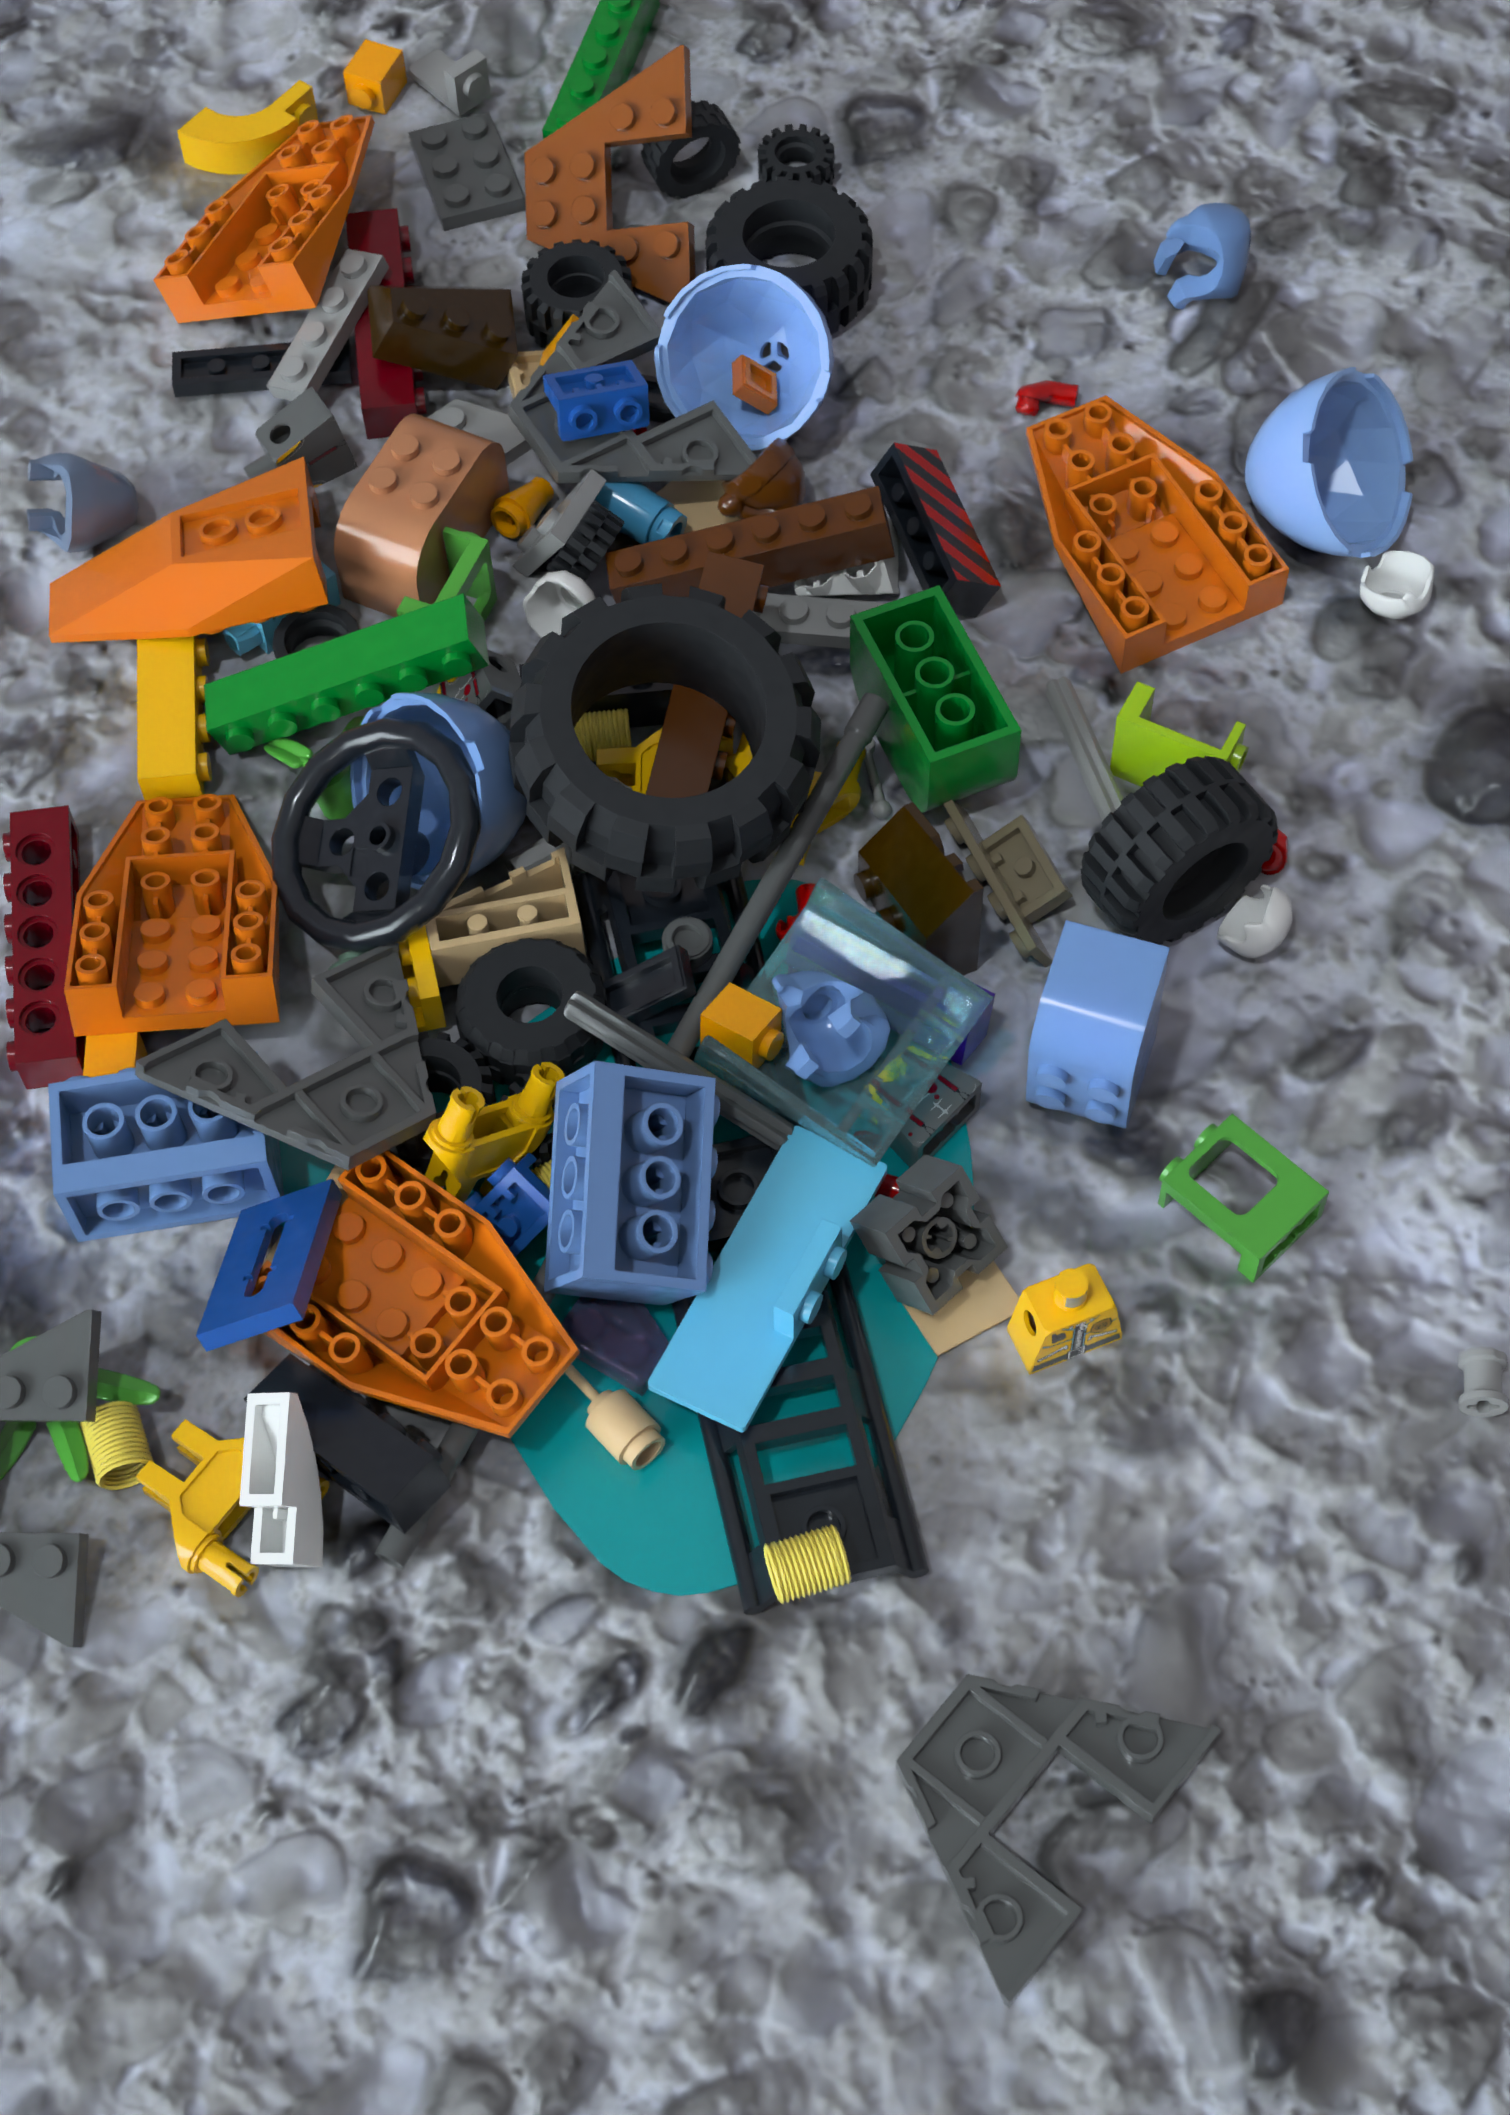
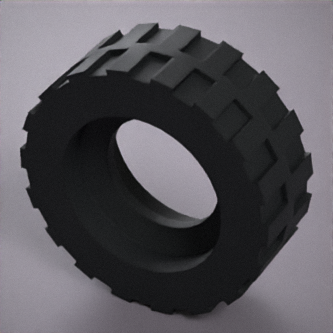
M703 100L700 102L691 101L692 138L642 143L641 157L644 160V165L658 188L663 193L666 192L670 197L680 196V198H688V196L701 194L708 189L711 190L717 186L718 182L724 180L729 175L728 172L737 163L736 159L740 155L741 150L739 147L740 139L723 110L714 103L709 104L708 101ZM700 138H709L704 147L695 155L682 161L673 162L677 153L687 144Z

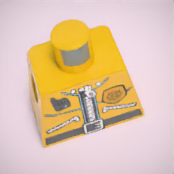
M1087 1263L1077 1268L1065 1269L1054 1277L1028 1286L1022 1291L1007 1326V1331L1029 1375L1122 1339L1117 1308L1093 1263Z

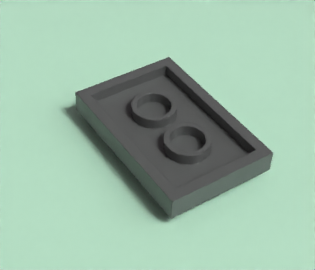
M489 112L408 132L411 148L443 231L526 211L524 196Z

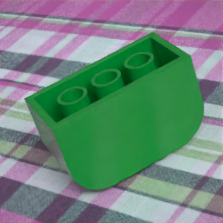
M940 585L850 616V668L859 702L865 693H873L882 697L888 703L889 711L875 735L909 799L921 812H927L943 806L944 803L950 800L957 801L1016 779L1022 730Z

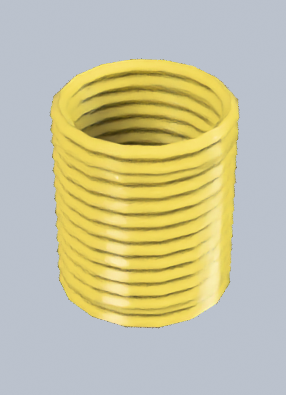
M621 708L613 709L612 711L608 709L607 712L605 710L602 712L600 710L598 712L593 711V713L590 711L588 713L585 712L574 728L579 743L592 762L597 760V749L631 747L629 714L626 708L624 710Z
M112 1401L96 1406L95 1422H80L96 1484L107 1490H119L139 1484L140 1482L136 1478L138 1473L149 1460L154 1462L149 1443L147 1442L148 1439L144 1432V1425L140 1418L141 1415L138 1411L139 1408L128 1401Z
M832 1524L829 1527L822 1526L821 1530L817 1528L816 1531L811 1530L810 1533L806 1531L805 1534L800 1533L799 1536L795 1535L794 1538L789 1536L788 1539L784 1538L783 1541L778 1540L777 1543L773 1541L769 1545L766 1543L763 1550L769 1576L777 1599L782 1604L785 1601L788 1603L790 1600L794 1601L795 1598L800 1600L801 1596L805 1598L806 1595L817 1594L818 1591L822 1593L823 1590L833 1589L834 1586L838 1588L839 1585L844 1586L845 1583L849 1585L851 1582L846 1552L839 1532Z

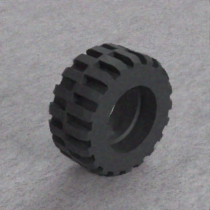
M789 176L776 177L775 182L766 183L764 179L754 182L751 185V189L747 191L741 188L730 197V202L725 200L714 213L715 216L710 220L706 230V272L721 266L752 264L786 275L814 299L826 318L831 335L839 330L840 324L844 327L857 317V312L864 308L869 299V291L872 288V229L868 225V218L859 206L856 207V202L843 192L839 195L835 186L825 182L822 185L814 183L812 178L801 177L800 181L789 180ZM780 254H801L816 259V261L799 267H778L762 262L764 259Z
M1210 756L1188 758L1184 764L1175 763L1165 768V772L1159 776L1153 775L1144 781L1140 789L1135 793L1130 792L1120 801L1121 805L1114 813L1110 812L1102 821L1103 826L1100 831L1094 833L1088 843L1089 851L1083 854L1081 861L1082 885L1086 893L1122 935L1162 945L1164 941L1174 942L1181 939L1183 934L1189 931L1193 933L1204 926V922L1210 918H1216L1233 899L1237 900L1246 891L1245 887L1250 881H1255L1262 871L1261 866L1264 862L1269 861L1273 853L1272 845L1277 843L1278 825L1276 814L1230 762Z

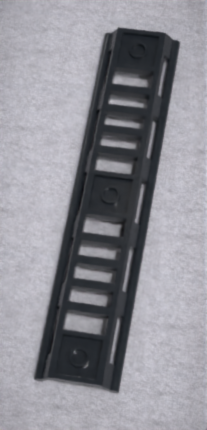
M741 869L739 877L705 889L697 888L694 877L675 879L673 893L635 890L637 877L616 871L612 872L608 882L589 872L579 873L572 878L590 960L600 973L602 982L615 976L601 916L606 911L621 971L624 972L638 965L633 945L662 939V934L667 925L682 917L697 918L705 922L710 929L715 928L721 951L732 932L722 889L727 892L735 925L749 902ZM758 936L732 984L777 1006ZM719 953L712 954L705 964L692 969L694 983L704 981ZM691 1003L672 1006L635 1025L654 1037L674 1033ZM781 1021V1032L784 1033V1029H783V1025H782V1021ZM784 1033L783 1045L776 1057L771 1060L779 1091L774 1089L767 1060L753 1074L754 1081L732 1086L791 1122L793 1126H800L811 1131L797 1077L785 1068L790 1053ZM611 1046L616 1064L636 1066L634 1060ZM700 1046L695 1047L689 1058L708 1071L733 1066L700 1049ZM754 1136L713 1144L717 1151L718 1163L716 1172L711 1178L710 1200L715 1205V1220L708 1235V1251L724 1248L779 1151ZM846 1259L835 1280L829 1279L828 1281H830L852 1368L847 1365L827 1286H825L821 1293L823 1294V1300L815 1319L811 1324H804L796 1340L821 1335L826 1358L781 1367L764 1397L767 1398L833 1383L839 1407L762 1424L749 1425L745 1432H738L697 1413L743 1611L747 1615L760 1613L777 1600L764 1556L763 1548L765 1543L769 1545L770 1542L774 1541L777 1543L778 1540L783 1541L784 1538L788 1539L789 1536L794 1538L795 1535L805 1534L806 1531L810 1533L811 1530L816 1531L817 1528L821 1530L822 1526L829 1527L832 1524L839 1532L849 1563L850 1583L892 1573L906 1575L909 1578H918L929 1573ZM696 1295L671 1303L677 1329ZM863 1423L867 1424L892 1517L887 1516ZM846 1432L855 1465L772 1484H764L757 1451ZM736 1449L759 1540V1545L753 1550L729 1456Z

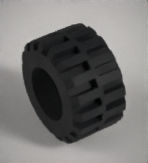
M572 239V243L564 244L563 241L553 243V248H543L538 252V258H531L528 261L527 270L523 271L521 277L525 320L530 336L535 337V342L540 347L550 344L572 314L578 318L581 317L583 308L588 301L592 302L607 283L611 271L616 270L633 292L630 267H627V262L622 255H616L614 248L609 245L600 247V242L590 240L589 243H583L581 239Z
M428 1032L419 1033L418 1044L422 1061H425L428 1073L427 1084L430 1092H443L451 1095L454 1089L458 1088L460 1091L461 1087L469 1086L478 1090L485 1098L484 1107L496 1103L492 1074L489 1066H485L484 1057L478 1049L471 1052L470 1043L461 1038L455 1043L451 1042L450 1034L439 1032L437 1038H429ZM445 1110L436 1113L435 1119L442 1117ZM426 1131L388 1150L412 1168L416 1166L421 1167L423 1175L426 1174L433 1154V1150L423 1139Z

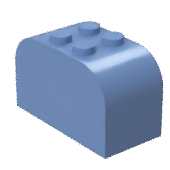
M1068 920L1065 921L1043 989L1031 1035L1026 1084L1027 1102L1038 1104L1047 1109L1060 1110L1089 1118L1098 1123L1127 1129L1156 1039L1170 947Z

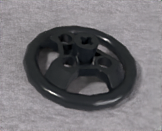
M385 717L345 730L309 758L284 795L271 837L272 880L277 885L278 896L291 922L322 946L363 953L379 946L403 942L444 910L468 875L481 832V813L477 797L476 779L461 747L429 723ZM416 751L437 767L448 789L450 827L440 861L420 890L409 898L412 876L422 870L430 854V845L427 837L418 831L425 775L415 754ZM366 756L372 770L369 793L344 819L322 820L310 817L313 806L331 780L359 757ZM402 785L399 799L392 805H389L391 793ZM354 836L352 848L342 856L344 843L348 838ZM302 867L331 874L345 873L356 887L353 912L343 917V919L335 918L314 902L303 878ZM389 880V889L386 895L377 900V891L380 885Z

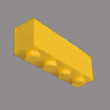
M198 635L177 638L137 639V780L144 800L156 797H198L204 795V782L212 780L210 756L208 752L203 750V743L211 742V735L206 729V714H203V704H205L204 684L209 683L207 675L202 676V667L210 665V655L207 639L199 638Z

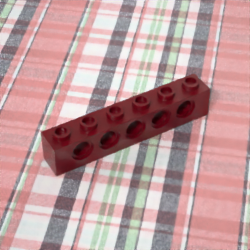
M69 805L10 812V832L3 833L2 837L5 858L7 862H11V873H4L3 884L6 899L12 905V914H5L4 928L9 944H12L13 955L5 957L7 981L10 986H13V998L6 999V1015L10 1028H14V1041L7 1042L6 1050L9 1068L11 1072H19L26 1090L48 1087L50 1083L63 1082L74 1076H83L86 1036L74 1037L64 992L76 896L81 888L79 832ZM50 985L45 989L39 990L41 987ZM51 1028L50 1030L44 1033H39L43 1029Z

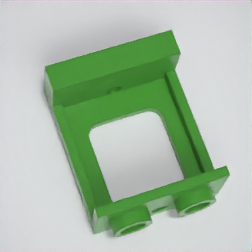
M445 526L443 537L450 576L434 603L464 593L466 596L477 599L473 606L485 622L497 601L489 540L481 538L473 532H462ZM405 596L397 609V615L400 616L431 604Z
M1232 1113L1219 1126L1214 1123L1210 1124L1199 1135L1194 1144L1195 1149L1186 1158L1182 1159L1180 1156H1177L1165 1167L1159 1177L1162 1184L1158 1204L1165 1208L1175 1199L1241 1254L1237 1270L1254 1283L1322 1216L1329 1191ZM1232 1142L1277 1179L1276 1186L1244 1215L1233 1213L1194 1181Z

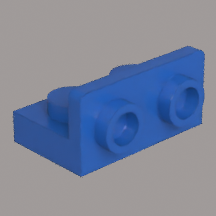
M632 360L543 375L544 393L557 412L558 435L562 441L647 427L650 423L648 384Z
M530 1152L517 1164L509 1157L487 1179L494 1188L484 1198L476 1191L464 1203L491 1222L514 1257L548 1225L550 1189L529 1169L537 1160Z

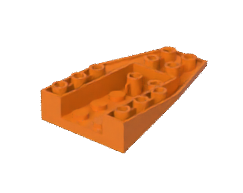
M344 115L334 121L319 123L318 120H310L303 123L293 135L219 199L210 203L205 208L203 217L196 226L186 232L185 240L174 253L165 259L164 267L153 279L178 323L317 308L374 128L375 121L372 115L354 118L352 115Z
M1105 395L1026 428V437L1054 547L1121 674L1283 604L1290 568L1220 476L1213 469Z
M304 456L171 512L51 582L49 595V638L51 642L192 637L204 633L216 634L229 627L250 622L262 623L272 617L292 612H308L318 606L329 604L326 576L316 548L314 528L321 527L319 501Z
M204 794L198 797L184 798L156 797L150 800L137 801L76 896L64 986L74 1037L207 1028L224 1019H227L232 1026L280 1022L279 896L277 885L272 880V868L234 794Z
M388 1150L350 1170L345 1169L337 1180L345 1190L348 1198L337 1210L304 1318L263 1334L315 1366L352 1392L511 1438L580 1354L579 1349L488 1219ZM268 1260L261 1267L252 1296L263 1289L268 1272L272 1271L270 1268L271 1262Z

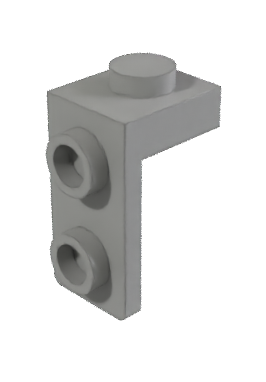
M435 49L407 67L408 75L459 117L491 97L487 57L477 49L456 62L440 49Z

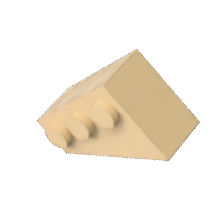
M565 847L551 852V860L526 871L521 866L509 872L510 879L485 891L479 886L451 899L444 910L426 924L439 988L460 984L461 979L464 978L470 966L478 957L489 952L491 948L498 947L504 943L518 941L519 939L549 938L561 941L567 946L576 948L586 956L582 925Z

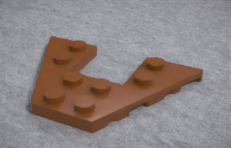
M679 45L524 152L527 240L548 249L554 247L553 243L563 241L564 244L572 243V239H581L583 243H589L590 240L600 242V247L609 245L615 249L616 255H622L625 258L627 267H630L632 287L669 303L674 300L681 289L696 278L694 225L687 221L613 230L611 147L692 138L689 48L685 45Z

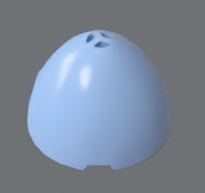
M737 264L721 266L696 277L681 289L667 307L659 342L655 346L654 360L656 378L664 402L675 418L714 400L750 450L753 451L767 448L778 437L786 441L803 428L821 407L831 383L834 366L832 337L826 318L814 299L791 278L775 270L758 265ZM771 343V355L764 358L762 356L764 348ZM782 343L788 348L789 358L785 357L781 352ZM741 354L751 358L769 369L768 366L775 362L782 367L779 371L771 370L777 375L778 406L768 415L733 395L732 363Z
M1348 367L1327 374L1292 392L1265 419L1249 447L1245 464V484L1257 511L1279 533L1313 551L1334 556L1356 558L1375 557L1387 551L1402 532L1407 521L1413 494L1405 491L1406 464L1413 461V452L1401 407L1391 390L1376 374H1364L1357 371L1356 367Z

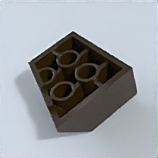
M371 285L367 291L373 358L497 390L518 356L511 289L494 287Z
M913 802L906 804L858 851V873H855L853 876L856 889L863 901L870 900L876 909L875 917L878 927L885 938H892L895 943L961 977L977 970L984 888L976 878L965 881L962 873L964 870L963 862L955 853L947 856L944 855V847L939 833Z

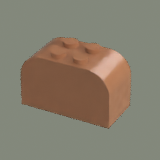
M416 413L409 414L403 418L347 498L340 513L334 536V556L343 598L393 617L398 616L397 609L405 596L428 604H434L450 576L443 537L445 526L462 532H473L484 538L493 525L490 513L494 508L495 500L510 492L505 453L502 445Z

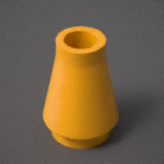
M535 477L529 483L497 498L494 502V508L490 513L491 521L497 531L503 536L512 539L523 536L536 522L547 503L554 497L552 486L544 478Z

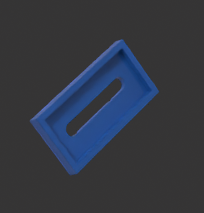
M333 1178L241 1210L196 1333L206 1352L303 1320L342 1198V1193ZM285 1222L270 1266L272 1271L268 1272L263 1289L252 1296L273 1232L278 1225Z

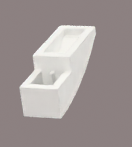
M297 1393L248 1394L239 1506L254 1508L250 1564L275 1567H322L323 1516L317 1462L308 1424Z

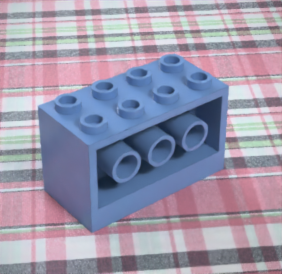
M125 1068L115 1074L95 1077L74 1076L63 1082L48 1084L53 1195L78 1242L239 1217L243 1209L284 1195L278 1139L139 1079L135 1075L136 1068Z
M593 1061L556 1082L544 1282L545 1293L665 1306L706 1292V1285L709 1283L713 1271V1260L708 1253V1235L715 1220V1205L710 1200L711 1178L716 1172L718 1163L717 1151L713 1147V1126L716 1124L720 1113V1100L715 1095L716 1078Z

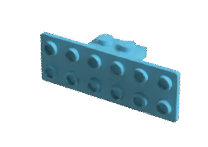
M794 1126L792 1134L788 1135V1140L782 1144L713 1265L712 1276L706 1285V1292L696 1295L648 1380L650 1391L738 1432H745L804 1324H811L815 1319L823 1300L822 1291L829 1279L835 1280L844 1265L847 1256L846 1248L855 1233L850 1220L873 1200L887 1175V1165L800 1126Z

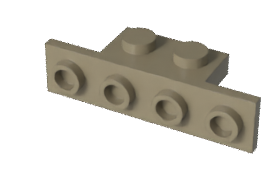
M950 800L943 805L950 815L949 818L944 820L946 827L960 845L964 842L972 853L965 858L969 867L981 882L987 880L993 892L987 895L989 902L1000 918L1003 920L1009 918L1015 928L1014 931L1009 933L1013 944L1025 959L1032 955L1046 968L1052 964L1053 960L1032 923L1073 897L1031 824L1023 815H1020L983 840L967 811L956 801Z

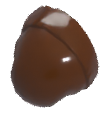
M778 437L743 473L732 480H725L721 484L725 493L719 498L717 506L720 513L725 517H738L741 520L802 505L805 496V472L802 463L795 456L796 453L785 440Z

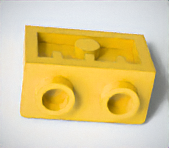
M424 925L406 940L399 942L398 952L404 979H407L409 1003L413 1006L418 1032L447 1027L427 930Z

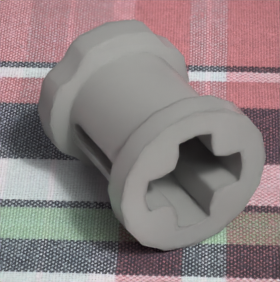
M1474 1347L1460 1352L1457 1357V1365L1459 1369L1464 1371V1394L1460 1395L1458 1399L1460 1411L1477 1417L1497 1416L1506 1412L1509 1408V1399L1507 1395L1502 1393V1370L1506 1369L1508 1365L1506 1353L1491 1347Z

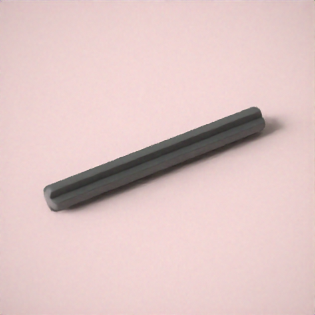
M576 991L568 1000L563 1013L567 1019L643 1067L716 1078L715 1095L720 1100L719 1115L773 1149L780 1150L782 1144L788 1140L787 1136L792 1134L794 1126L791 1122L583 991Z

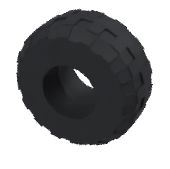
M549 938L519 939L518 941L504 943L498 947L491 948L489 952L478 957L470 966L457 989L458 996L455 1008L459 1036L470 1043L471 1052L478 1049L484 1057L485 1066L490 1068L492 1079L502 1085H511L515 1081L522 1088L524 1086L522 1076L527 1074L530 1076L534 1065L539 1064L540 1066L542 1062H551L557 1065L568 1076L590 1064L594 1059L596 1060L603 1049L604 1041L567 1019L563 1014L564 1008L576 991H583L603 1005L607 1004V994L602 984L601 975L595 965L582 952L563 944L561 941ZM528 1004H546L556 1009L552 1015L538 1022L524 1023L509 1018L513 1011Z

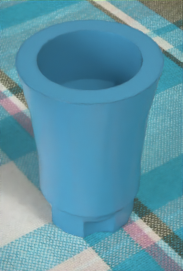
M605 482L594 499L625 521L619 533L632 538L640 544L683 534L687 525L688 518L677 511L673 503L657 495L640 482Z

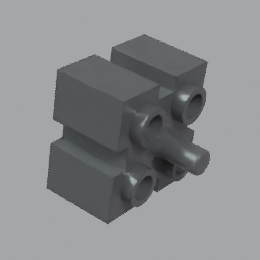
M925 1154L895 1180L899 1187V1193L895 1197L890 1198L879 1194L850 1220V1223L868 1253L885 1259V1264L878 1270L896 1300L934 1315L963 1289L958 1280V1277L963 1272L968 1270L979 1274L1003 1253L1008 1246L991 1216L971 1208L980 1197L963 1167Z

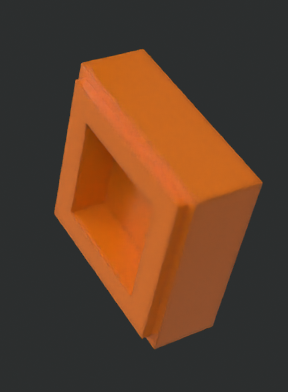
M741 354L732 363L733 395L768 415L778 406L777 375L751 358Z

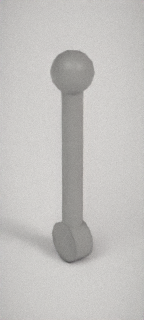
M872 739L865 747L867 753L864 762L875 800L872 807L873 814L877 818L884 819L890 815L891 805L883 797L872 755L875 751V741Z

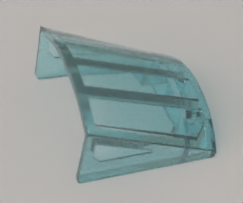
M820 878L806 906L746 991L779 1007L777 991L772 984V979L778 974H791L801 970L822 971L874 996L886 1014L890 1026L885 1050L871 1068L854 1080L833 1087H821L800 1078L785 1068L790 1053L784 1024L781 1021V1032L784 1033L783 1045L773 1060H765L758 1069L709 1035L701 1042L693 1061L738 1090L875 1168L994 997L824 878Z

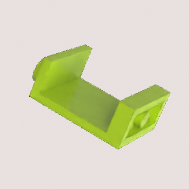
M1138 681L1136 682L1116 719L1110 770L1113 776L1142 787L1144 781L1153 775L1159 776L1165 772V768L1175 763L1184 764L1188 758H1204L1205 756L1224 759V761L1230 762L1240 772L1249 747L1242 745L1246 724L1237 721L1222 749H1218L1151 722L1155 688Z

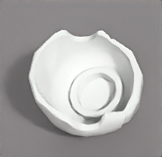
M1411 551L1385 552L1376 568L1371 569L1369 565L1365 567L1360 581V598L1372 612L1379 616L1391 619L1409 617L1422 611L1430 601L1435 566L1425 556Z
M566 570L548 572L536 581L532 590L524 598L523 608L528 624L542 638L552 631L560 635L562 618L596 598L594 592L583 579Z
M1262 885L1260 889L1263 891L1264 897L1260 899L1247 895L1242 896L1220 925L1217 940L1236 953L1248 958L1263 956L1277 948L1285 939L1292 924L1291 899L1287 893L1277 887Z

